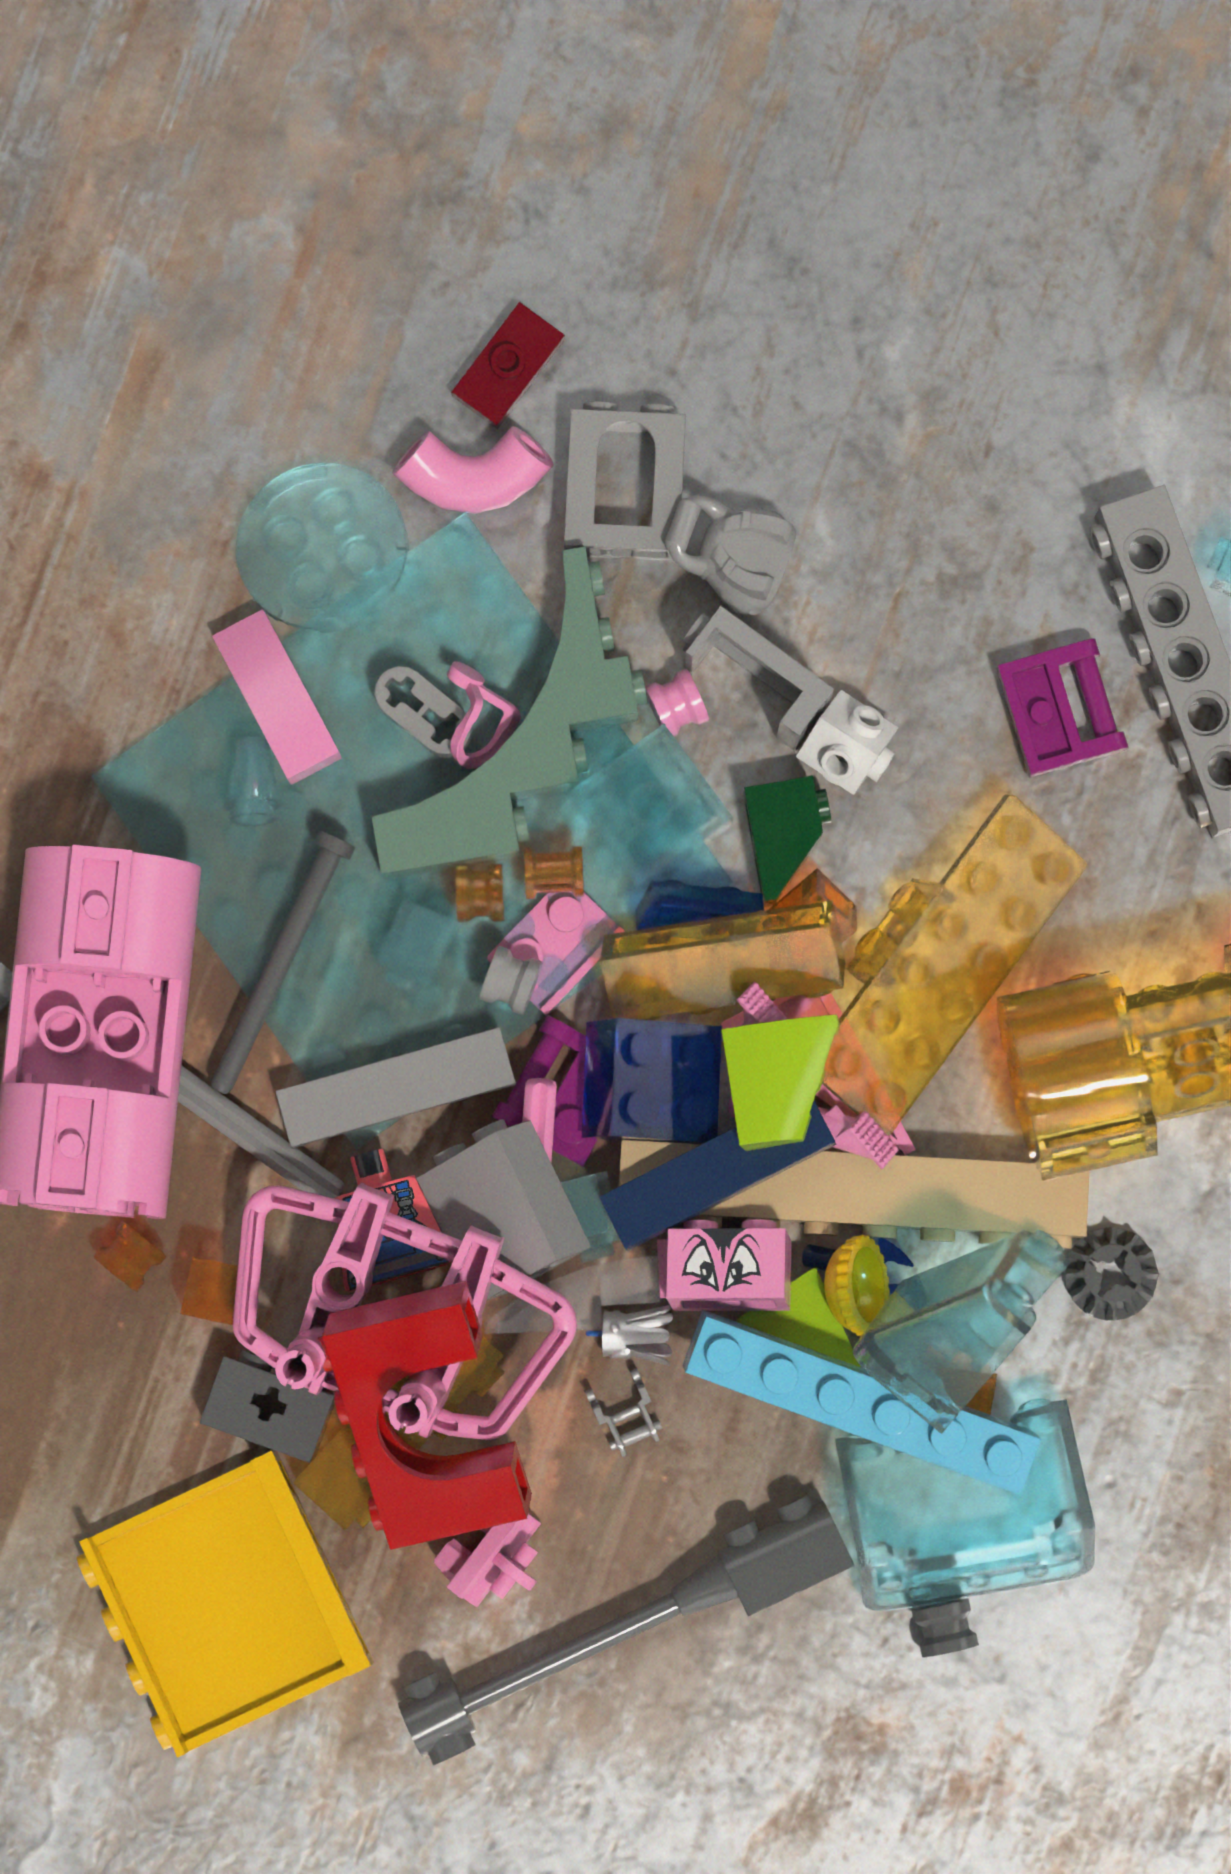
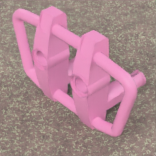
M360 1183L357 1186L350 1202L279 1185L268 1186L254 1193L246 1203L242 1216L233 1331L237 1340L244 1347L275 1368L277 1379L284 1386L287 1384L292 1385L291 1389L305 1387L309 1389L308 1392L318 1395L323 1387L332 1391L339 1390L333 1371L325 1372L323 1369L327 1355L318 1337L323 1334L329 1313L361 1305L363 1298L372 1287L373 1270L383 1235L453 1262L442 1286L467 1282L480 1327L482 1326V1314L492 1283L548 1313L553 1319L552 1330L490 1416L459 1414L443 1409L463 1362L409 1375L400 1392L389 1389L383 1398L384 1409L386 1412H389L390 1423L396 1430L399 1431L400 1428L406 1427L404 1433L419 1432L418 1435L428 1438L433 1430L448 1436L481 1440H493L501 1437L512 1426L575 1337L577 1318L570 1302L557 1291L498 1260L504 1241L503 1237L496 1236L471 1225L462 1241L392 1214L390 1210L394 1195L372 1188L364 1183ZM273 1209H281L340 1224L322 1265L318 1267L313 1276L312 1292L299 1334L289 1344L288 1348L256 1326L265 1221L267 1214ZM343 1267L352 1272L357 1283L354 1294L341 1295L334 1291L329 1281V1274L332 1268Z

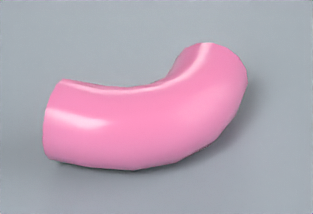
M514 426L506 432L492 449L485 454L473 457L460 455L453 451L428 430L407 450L395 466L392 474L415 494L442 509L477 514L508 506L533 488L554 464L549 454L538 442L526 432Z

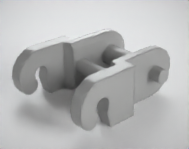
M637 1368L631 1370L630 1373L642 1400L637 1405L615 1415L604 1416L592 1388L585 1391L599 1425L607 1422L615 1440L609 1443L611 1450L619 1448L622 1457L627 1456L625 1447L649 1436H652L655 1442L660 1441L656 1431L662 1429L660 1421L652 1423L645 1408V1405L652 1401ZM638 1413H642L646 1424L620 1436L615 1424Z

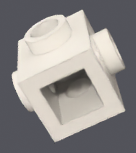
M840 690L817 721L796 757L821 773L829 782L841 786L854 795L867 776L877 782L896 753L888 749L887 746L899 727L883 718L876 709L862 704Z

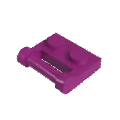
M1095 638L1000 664L996 668L1029 778L1093 759L1108 757L1129 749L1124 731L1118 732L1095 659L1101 656ZM1074 665L1096 737L1095 739L1081 742L1059 668Z
M547 1015L539 1028L543 1035L505 1103L499 1101L491 1117L497 1121L504 1119L508 1127L522 1123L524 1092L527 1080L531 1078H546L563 1045L572 1049L578 1055L556 1093L552 1151L583 1167L638 1068V1064Z

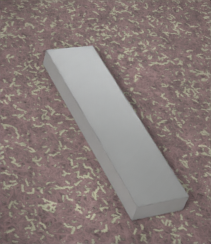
M499 1027L275 1092L291 1148H296L516 1085Z

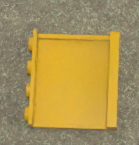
M275 1450L250 1460L251 1462L92 1537L79 1541L84 1553L77 1556L76 1559L83 1577L90 1588L99 1585L108 1604V1607L101 1610L104 1623L114 1642L124 1639L133 1659L125 1664L129 1678L139 1696L146 1693L149 1694L157 1712V1715L150 1717L154 1733L164 1750L173 1747L177 1758L374 1664L278 1452Z

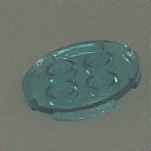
M337 463L302 465L272 479L249 503L241 519L236 539L238 569L248 592L257 605L277 622L281 621L296 628L317 630L320 633L342 631L354 627L379 612L396 593L395 588L403 574L407 552L409 551L407 527L392 495L381 483L367 473Z

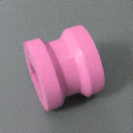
M687 668L676 672L673 680L661 685L654 682L645 686L650 706L667 739L678 735L682 726L689 723L701 725L709 721L704 702Z

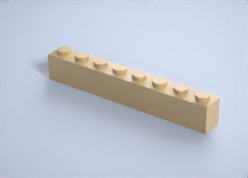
M622 1140L619 1186L702 1144ZM823 1151L690 1220L714 1221L719 1224V1228H722V1218L746 1221L770 1220L777 1223V1228H780L781 1222L804 1223L803 1234L838 1236L839 1225L862 1226V1235L880 1239H897V1228L920 1230V1240L933 1242H955V1232L979 1233L978 1244L1013 1245L1014 1235L1037 1236V1247L1072 1249V1238L1081 1239L1087 1237L1090 1166L894 1155L883 1169H880L873 1159L847 1152Z

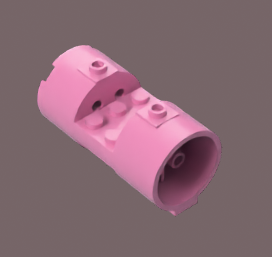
M72 845V847L38 846L25 850L0 1086V1204L18 1206L19 1198L20 1204L43 1210L134 1218L135 1206H139L138 1215H145L151 1219H166L202 870L199 865L169 857L133 852V850Z

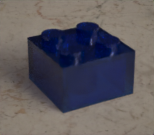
M609 1018L586 1022L581 1138L704 1144L717 1137L722 1026L627 1018Z

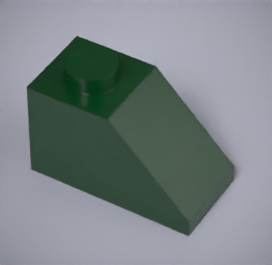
M813 775L744 787L743 798L763 907L776 904L821 840L823 834L822 824L831 823L826 789L815 790Z

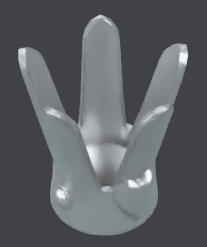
M667 1305L629 1314L621 1313L618 1310L612 1312L604 1311L602 1331L588 1330L586 1335L602 1337L603 1357L630 1359L633 1356L670 1366V1362L663 1358L672 1355L671 1348L663 1344L669 1340V1332L666 1329L654 1327L667 1325L672 1321L673 1315L668 1312L672 1307Z

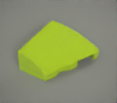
M837 1015L786 1019L721 1029L739 1146L745 1151L804 1141L812 1117L810 1111L816 1093L820 1091L826 1071L824 1067L834 1035L838 1034L840 1028Z

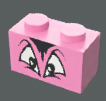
M690 1220L683 1223V1229H668L666 1299L673 1311H790L791 1240L786 1228H777V1223L770 1220H747L742 1222V1228H719V1224L714 1221Z

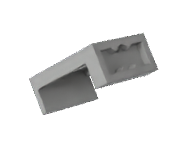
M603 401L585 402L583 409H571L564 550L585 546L587 557L673 561L664 543L679 502L682 500L686 414H675L673 406L664 404L642 405L640 412L617 411V404ZM606 431L650 433L654 440L655 470L652 526L594 524L598 447L600 439Z
M722 606L718 608L712 618L702 613L683 639L686 643L683 651L686 653L685 668H687L691 676L714 646L793 704L780 721L777 739L794 752L830 705L834 688Z

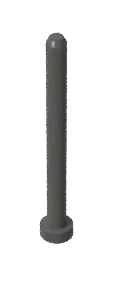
M319 830L313 844L321 848L211 1079L212 1088L221 1093L227 1094L233 1089L341 858L350 861L356 847Z

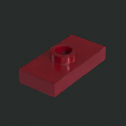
M519 302L451 391L452 397L498 429L565 341V335Z

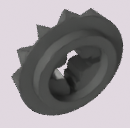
M1108 1227L1094 1230L1088 1233L1087 1237L1077 1241L1067 1257L1064 1275L1068 1293L1082 1311L1097 1319L1116 1321L1136 1315L1153 1298L1159 1272L1153 1250L1136 1233L1120 1228ZM1122 1252L1126 1253L1122 1260L1124 1264L1121 1272L1128 1277L1127 1280L1134 1284L1133 1288L1128 1285L1113 1284L1100 1297L1098 1293L1102 1288L1100 1284L1103 1276L1100 1272L1096 1271L1097 1267L1089 1263L1090 1260L1097 1263L1110 1264Z

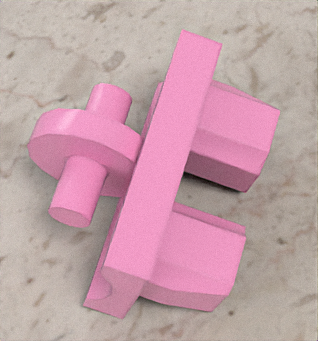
M528 1513L527 1519L480 1529L486 1536L473 1552L456 1539H452L434 1559L437 1567L450 1580L447 1588L459 1598H464L475 1607L479 1606L490 1590L503 1599L515 1582L531 1591L537 1581L525 1569L538 1552L528 1545L527 1542L541 1523Z

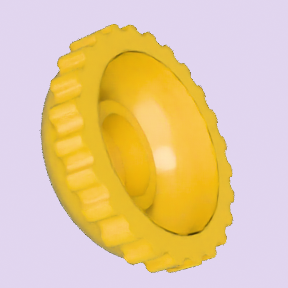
M868 1235L853 1236L847 1239L845 1244L837 1248L828 1262L824 1279L826 1301L832 1315L843 1327L852 1333H856L857 1336L875 1335V1332H880V1327L884 1326V1319L887 1318V1308L889 1307L888 1297L890 1290L888 1288L887 1266L884 1263L883 1254L880 1253V1247L875 1244L874 1239H870Z

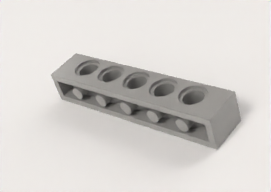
M1164 484L1099 507L1094 517L1096 525L1090 526V534L1099 558L1109 557L1116 578L1109 581L1114 602L1120 613L1128 610L1136 632L1129 634V640L1139 666L1148 664L1155 686L1149 687V695L1155 713L1159 720L1168 718L1175 739L1169 741L1168 745L1174 765L1179 774L1187 772L1195 793L1188 796V801L1195 822L1199 828L1207 826L1211 838H1215L1231 832V785L1217 784L1212 780L1208 772V764L1211 759L1225 758L1231 761V662ZM1136 544L1149 545L1158 556V565L1151 569L1138 568L1130 560L1129 548ZM1156 597H1165L1171 600L1178 611L1177 620L1171 623H1161L1155 620L1149 612V601ZM1178 650L1190 653L1197 662V673L1191 677L1176 675L1169 666V654ZM1195 704H1204L1212 708L1217 717L1216 728L1211 731L1196 729L1188 718L1189 707Z

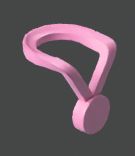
M453 662L446 675L453 683L466 690L471 707L455 729L451 739L450 752L461 766L467 769H475L493 757L514 733L521 715L514 704L483 686L485 678L478 671L464 663ZM483 699L501 709L504 713L493 738L485 747L474 753H465L463 750L465 738L476 722L483 706Z

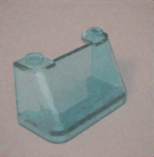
M1023 1230L903 1279L853 1347V1355L860 1366L871 1377L942 1434L1031 1330L1036 1321V1313L1032 1307L1066 1270L1070 1260L1063 1256L1064 1250L1062 1246L1048 1233L1042 1230H1037L1035 1233Z
M1044 1398L1029 1400L1020 1405L1018 1411L1010 1418L1009 1422L1034 1431L1042 1439L1021 1495L851 1433L846 1437L835 1439L836 1455L862 1602L865 1608L873 1611H891L1055 1583L1080 1577L1093 1568L1095 1564V1522L1067 1399L1053 1402Z

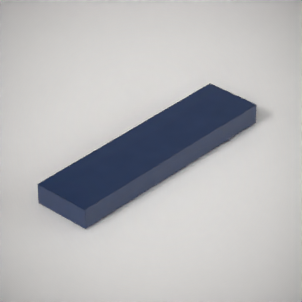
M815 1101L810 1111L812 1117L808 1130L802 1142L745 1151L739 1146L737 1127L600 1196L599 1198L625 1250L629 1251L668 1231V1229H672L837 1145Z

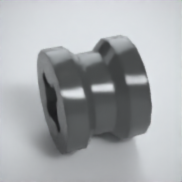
M969 1598L937 1603L912 1610L914 1622L921 1626L924 1637L919 1645L922 1657L952 1653L979 1645L977 1634L970 1630L967 1616L971 1611Z

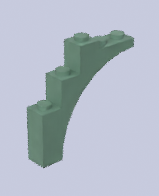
M585 546L563 550L566 597L560 641L546 683L522 724L493 757L458 784L416 805L372 816L380 871L384 880L521 857L518 842L530 840L524 806L512 808L511 801L579 789L578 774L589 771L583 738L571 739V732L638 721L637 705L647 704L642 669L631 671L628 656L605 659L604 653L613 652L615 649L609 617L598 619L594 599L596 596L605 595L600 562H588Z

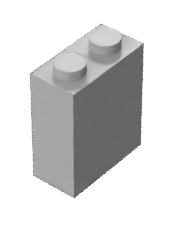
M504 1119L477 1130L472 1134L476 1142L474 1145L467 1148L465 1143H460L440 1152L433 1157L436 1167L416 1178L442 1233L463 1241L467 1230L472 1225L483 1231L503 1237L504 1241L498 1260L533 1279L591 1248L531 1120L507 1127ZM492 1283L487 1301L509 1292Z

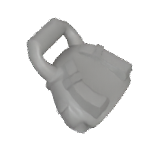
M694 495L680 500L664 544L672 560L681 568L690 573L700 575L701 580H707L713 590L719 595L723 605H727L736 614L755 615L760 614L763 609L769 607L779 588L793 550L796 530L789 521L785 520L777 512L763 510V508L733 511L711 497ZM703 510L712 522L703 536L699 556H692L685 551L699 513Z

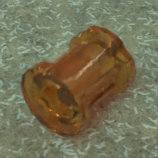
M573 846L570 852L535 853L533 847L524 848L526 899H535L537 893L572 892L575 897H584L582 846Z

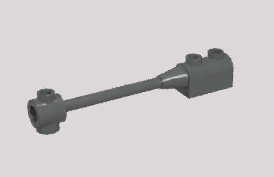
M808 1495L778 1508L776 1511L781 1521L763 1530H759L755 1520L724 1534L723 1537L728 1546L718 1550V1554L673 1587L671 1593L461 1693L452 1677L440 1682L436 1672L404 1686L408 1698L399 1702L398 1706L422 1757L429 1755L432 1764L436 1765L476 1745L471 1735L476 1732V1728L470 1714L680 1614L682 1616L695 1614L698 1611L739 1597L747 1615L751 1616L855 1566L825 1502L821 1501L812 1505Z

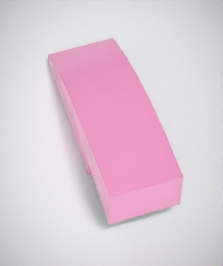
M263 609L212 635L290 785L342 759Z

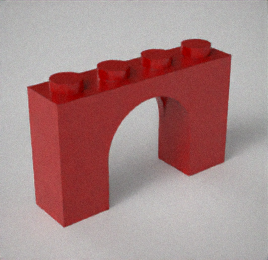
M466 1281L329 1313L323 1334L318 1337L327 1355L323 1369L325 1372L333 1371L339 1389L334 1393L338 1418L342 1425L350 1424L356 1442L351 1446L355 1471L359 1478L367 1477L373 1495L369 1496L368 1499L372 1524L376 1531L384 1530L390 1550L527 1519L532 1492L516 1441L456 1455L428 1454L415 1449L402 1440L391 1427L385 1413L383 1398L389 1389L401 1379L417 1372L478 1357L483 1333Z

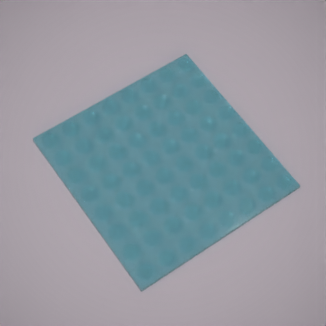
M466 512L281 642L342 759L290 785L238 684L232 676L91 776L146 854L179 859L194 863L202 868L196 925L249 999L321 848L313 844L319 830L356 847L350 861L341 858L265 1019L268 1027L308 1082L499 1027L506 1045L546 1016L540 1009L557 991L565 987L569 978L590 957L600 960L550 1013L733 883L619 724L571 732V739L583 738L589 771L578 774L579 789L511 801L512 808L524 806L530 840L518 842L521 857L390 880L383 879L380 871L372 816L416 805L458 784L477 768L467 769L461 766L453 757L443 758L430 753L388 719L379 709L375 697V687L380 676L388 669L397 666L409 667L422 675L467 713L471 703L466 690L453 683L446 675L453 662L464 663L478 671L485 678L483 686L518 708L521 719L516 727L517 729L526 718L546 683L559 644L556 636ZM407 681L402 686L393 682L388 686L387 689L392 696L389 703L390 706L395 708L399 703L403 702L415 712H418L422 707L412 696L411 689L414 685L412 682ZM483 699L480 714L472 726L471 741L467 749L464 750L465 753H474L485 747L493 738L503 717V711ZM431 712L425 717V720L433 725L436 731L435 738L433 739L434 742L440 744L444 739H452L458 719L451 717L449 721L443 722ZM583 891L607 914L599 923L590 925L585 929L581 942L563 961L556 957L543 959L542 968L537 980L538 987L533 991L524 1015L512 1012L509 1004L499 1000L491 1004L479 1000L482 986L491 964L488 961V955L503 939L513 945L520 939L533 938L535 922L528 913L547 893L548 900L552 905L555 900L561 897H572L581 903ZM620 926L626 933L616 942L614 931ZM403 1117L348 1132L345 1135L354 1148L358 1150Z

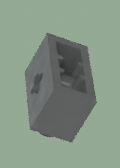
M241 1350L238 1360L224 1356L200 1424L313 1463L335 1406L334 1395L325 1392V1387H323L318 1395L308 1392L309 1389L305 1387L291 1389L292 1385H282L277 1379L276 1374L270 1372L272 1366L253 1353ZM273 1387L280 1390L278 1400L287 1404L284 1414L273 1413L269 1421L262 1418L264 1408L255 1404L258 1394L269 1395Z

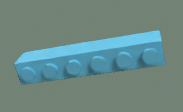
M702 1310L682 1364L685 1373L1018 1495L1022 1494L1042 1440L1030 1429Z

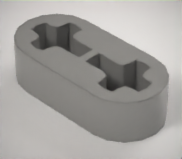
M397 666L384 672L378 679L375 687L376 701L383 714L430 753L443 758L453 757L450 752L451 740L444 739L440 744L434 742L433 739L435 738L436 731L433 725L425 720V717L430 712L443 722H447L451 717L458 719L455 727L457 728L466 715L464 710L422 675L409 667ZM407 681L412 682L414 685L411 693L414 699L422 705L420 710L415 712L403 702L399 703L395 708L390 706L389 703L392 696L387 689L388 686L393 682L399 686L404 685ZM472 727L465 738L463 750L467 749L471 741Z

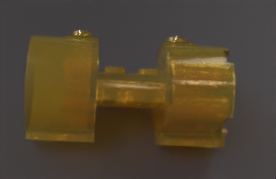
M1231 944L1224 945V973L1209 972L1190 982L1171 986L1161 984L1150 985L1138 993L1126 995L1117 974L1109 970L1096 974H1076L1067 980L1055 982L1050 986L997 997L999 1033L1002 1050L1006 1052L1012 1098L1031 1161H1035L1036 1169H1039L1042 1181L1158 1156L1156 1122L1231 1106Z

